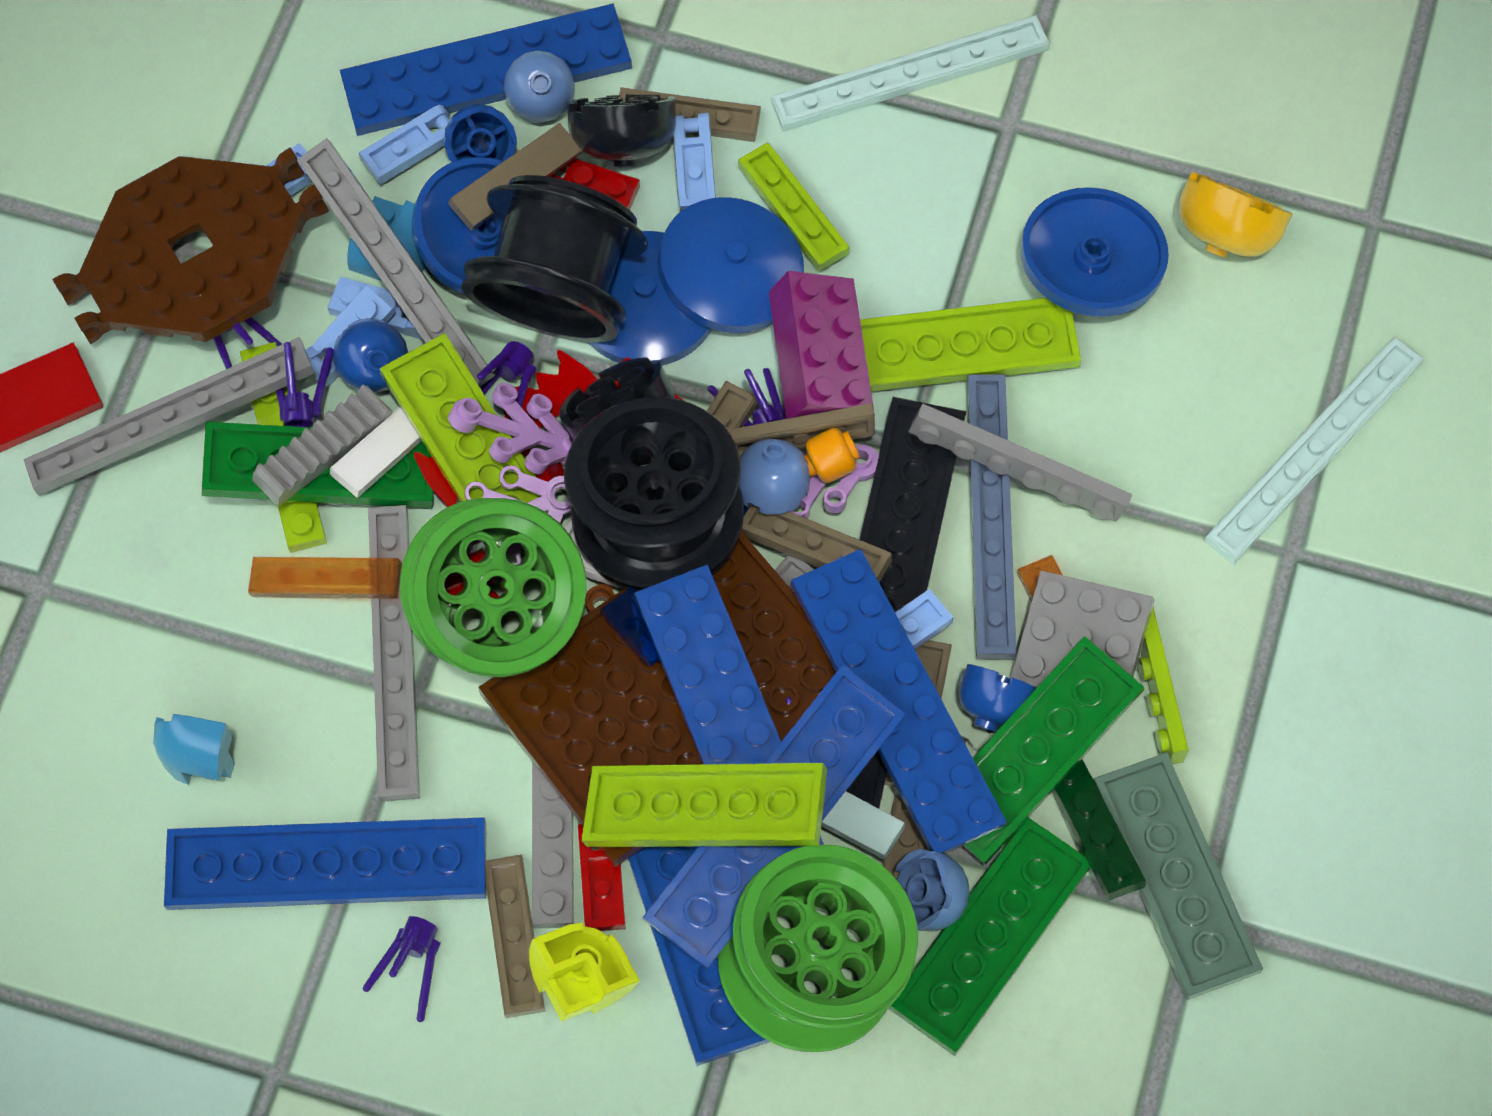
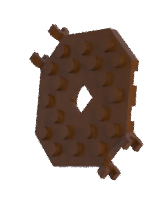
M291 147L278 155L273 166L178 156L116 190L79 273L76 275L64 273L52 279L68 306L80 299L85 293L90 292L101 311L99 313L85 312L74 318L89 344L96 342L110 330L126 331L127 328L140 329L148 335L172 338L174 334L190 336L193 341L207 342L231 329L235 324L241 323L270 307L276 296L274 288L279 276L285 274L294 252L292 244L297 233L302 232L305 222L309 219L329 212L322 200V195L315 185L304 190L297 203L294 202L284 187L283 183L305 175ZM204 231L213 246L180 263L172 250L175 243L189 233Z

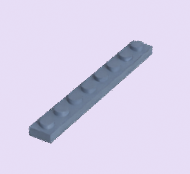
M968 375V423L1008 440L1005 375ZM970 459L977 659H1015L1017 651L1010 478L1006 474L994 473L986 465Z

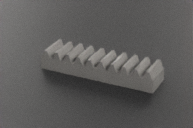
M362 385L356 395L351 393L344 404L342 402L338 403L335 411L331 412L329 410L322 421L317 419L310 430L304 429L301 437L298 439L294 437L288 447L283 445L276 456L270 455L264 465L261 463L257 465L253 473V482L279 507L346 455L387 419L393 411L368 386Z

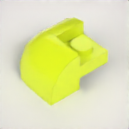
M583 922L566 925L533 938L531 941L529 964L534 982L539 993L546 991L561 1022L590 1010L594 1014L610 1006L628 994L640 981L616 938L612 934L607 936L596 928L583 926Z

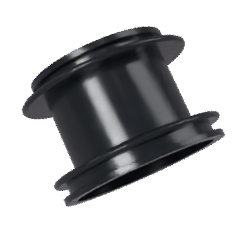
M522 175L512 178L508 185H501L491 189L486 196L487 203L490 209L504 221L494 255L476 257L464 264L463 270L466 277L461 285L464 295L485 311L505 321L538 333L567 340L592 343L607 342L615 339L619 330L618 325L623 323L627 316L621 303L608 293L618 259L639 256L648 248V240L637 227L635 215L623 204L599 191L553 177Z
M669 397L637 398L606 409L588 422L578 433L565 461V490L572 506V525L576 541L589 564L604 579L622 589L638 592L707 564L713 576L726 564L736 548L744 520V502L739 487V453L731 434L711 413L697 405L680 399ZM678 468H686L683 471H675ZM615 489H624L620 492H612Z

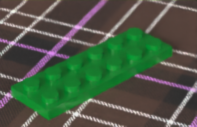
M206 422L201 496L271 500L253 482V473L257 465L260 463L264 465L270 455L276 456L283 445L288 447L294 437L298 439L301 437L304 429L310 430L312 427ZM421 441L358 498L330 475V468L332 467L330 466L287 501L380 506L406 505V507L432 508L433 489L427 484L413 452H420L428 458L432 456Z
M1084 636L973 757L1007 821L1004 827L964 845L984 865L992 859L1144 691L1142 684L1087 637Z
M1028 818L972 891L963 915L953 925L945 928L911 974L906 987L889 1007V1010L956 1056L1091 869L1086 857Z

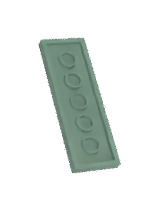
M1167 752L1094 778L1100 794L1146 879L1145 888L1140 889L1139 892L1186 1000L1260 974L1263 967Z

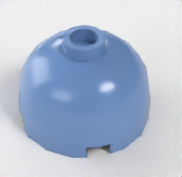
M539 50L524 53L514 60L505 74L503 86L506 103L525 121L540 124L554 121L567 110V102L573 100L575 89L572 71L565 61L551 52Z
M763 439L754 442L741 454L739 458V487L742 492L744 505L748 507L749 502L754 506H758L759 512L764 514H783L795 510L801 505V499L805 495L807 496L809 492L810 475L808 462L796 446L780 439Z
M918 849L908 853L898 863L895 871L900 872L897 881L911 902L918 930L928 932L939 931L953 925L963 915L968 904L970 890L968 878L958 862L940 852Z

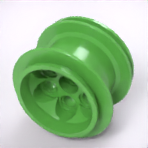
M477 498L462 501L445 508L421 527L410 543L403 560L400 574V596L404 614L412 631L420 642L435 656L472 674L488 677H506L525 673L541 666L554 657L570 640L580 622L585 606L586 575L581 555L572 537L551 515L536 506L519 500ZM478 539L485 545L486 553L482 560L473 562L468 558L466 551L469 543ZM513 543H519L525 551L523 560L517 565L510 564L506 558L507 548ZM457 572L463 578V589L457 594L450 595L444 587V582L449 574ZM493 576H499L503 579L500 586L504 589V592L497 598H491L488 595L490 587L486 585L487 581ZM531 578L537 579L541 584V593L534 600H528L523 594V586ZM475 608L480 613L481 621L475 629L466 630L462 625L461 617L467 609ZM514 611L519 616V626L513 632L507 633L501 627V618L506 612Z
M824 844L804 846L786 852L761 868L752 877L740 896L734 915L733 936L718 954V970L723 990L729 1003L742 1021L758 1035L776 1045L802 1052H825L843 1048L870 1032L881 1020L888 1007L893 1004L906 987L914 968L918 947V929L915 913L906 892L896 878L877 861L861 852L842 846ZM817 910L829 914L830 916L821 915L819 912H817ZM782 915L790 918L793 921L794 928L789 929L781 926L777 916ZM847 929L850 930L858 942L849 938ZM813 937L822 939L823 944L829 946L830 949H820L819 942L813 940ZM779 954L784 956L789 963V967L782 968L777 966L773 962L771 955ZM850 968L854 970L858 976V981L846 979L841 969ZM811 980L816 982L821 989V994L810 993L805 988L804 981Z

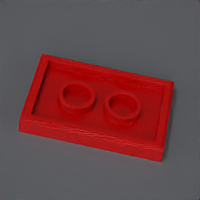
M74 342L0 374V452L103 408V404Z

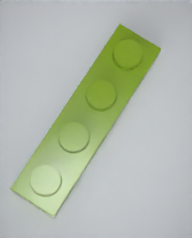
M769 142L738 159V167L774 214L788 226L798 241L800 248L819 272L849 255V245Z
M1153 607L1141 648L1142 657L1138 659V668L1142 681L1148 680L1150 693L1147 694V705L1150 716L1157 717L1160 729L1156 730L1158 750L1160 753L1167 752L1172 764L1184 763L1189 748Z

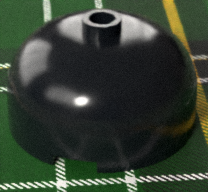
M657 94L626 95V99L623 101L620 95H607L606 97L595 98L592 102H589L588 98L567 102L568 127L575 143L588 156L600 160L613 161L614 166L617 167L634 166L636 159L647 158L659 153L670 143L675 132L676 104L675 97L673 96L666 97V100L661 101L660 95Z
M648 357L636 358L621 362L599 372L600 379L590 384L583 392L577 387L563 402L559 415L574 440L588 422L614 405L644 397H669L675 399L671 382L660 362L652 364ZM614 381H618L620 389L617 388Z

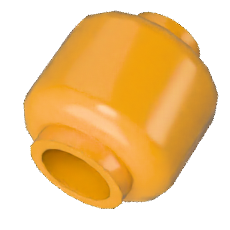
M836 427L811 437L806 442L808 454L804 455L808 462L809 475L813 477L818 474L824 483H831L852 473L856 469V460L861 458L849 432L842 433Z

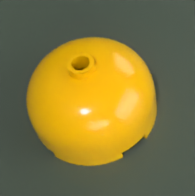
M1191 171L1179 202L1180 216L1188 231L1198 239L1208 243L1205 250L1224 258L1228 252L1245 257H1254L1272 250L1282 239L1293 215L1289 211L1281 210V207L1233 186L1216 182L1213 178Z

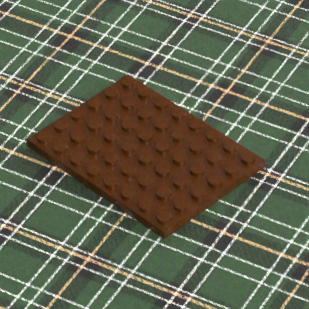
M741 531L733 554L726 564L713 575V579L782 742L835 675L836 671L795 593ZM625 589L581 617L570 640L549 661L533 670L518 675L492 677L478 687L480 695L583 827L592 766L702 764L660 659L658 658L654 662L649 663L631 644V642L638 640L643 633L642 621L638 617L634 618L639 624V633L634 638L626 639L606 615L609 610L627 597H631L636 603L634 598L635 592ZM787 697L792 698V702L790 704L786 703ZM600 847L614 867L643 848Z

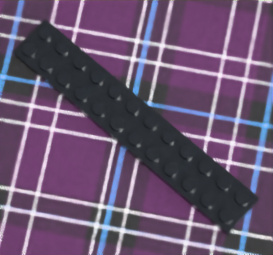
M898 397L892 398L860 536L861 541L892 554V562L879 584L894 612H897L928 590L957 458L949 449L937 444H928L921 441L918 436L909 433V429L922 404L962 421H965L966 411ZM878 752L875 753L846 792L880 809L888 771Z

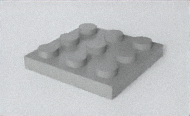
M1040 571L1011 677L1037 688L1085 636L1134 678L1155 601L1153 596Z

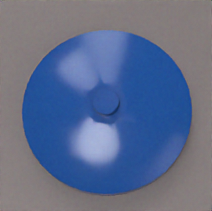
M471 157L445 165L436 171L425 183L413 208L412 235L420 258L437 279L462 294L464 293L461 285L466 277L463 270L464 264L476 257L494 255L504 221L497 215H494L471 231L448 203L451 197L504 162L498 159Z
M1089 187L1059 192L1039 204L1026 222L1020 246L1024 270L1031 283L1043 296L1071 312L1099 317L1120 315L1132 311L1147 302L1161 285L1169 257L1165 234L1157 220L1147 209L1120 193Z
M710 198L686 207L668 225L658 251L657 263L660 280L671 301L693 321L722 332H752L773 324L769 299L770 289L787 271L804 272V261L800 246L788 226L768 209L756 203L738 198Z
M642 231L648 240L647 250L636 257L618 259L608 292L624 307L627 315L626 319L618 325L619 330L615 339L607 342L588 343L601 355L617 363H620L625 357L630 359L648 357L652 364L660 362L663 366L676 362L695 351L706 340L712 329L693 321L681 312L663 288L657 262L658 251L664 232Z

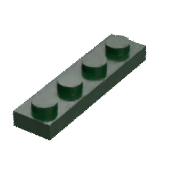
M1081 759L1052 793L1107 900L1110 901L1145 888L1146 879L1083 759Z

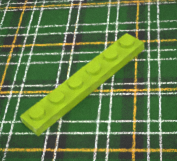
M276 342L239 351L242 362L277 347ZM287 386L283 387L285 396L288 394ZM276 391L252 401L257 424L284 426L283 421H280V407ZM285 501L278 507L290 553L327 544L317 502Z

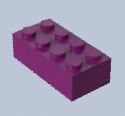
M787 271L769 291L786 419L871 403L873 406L854 279Z

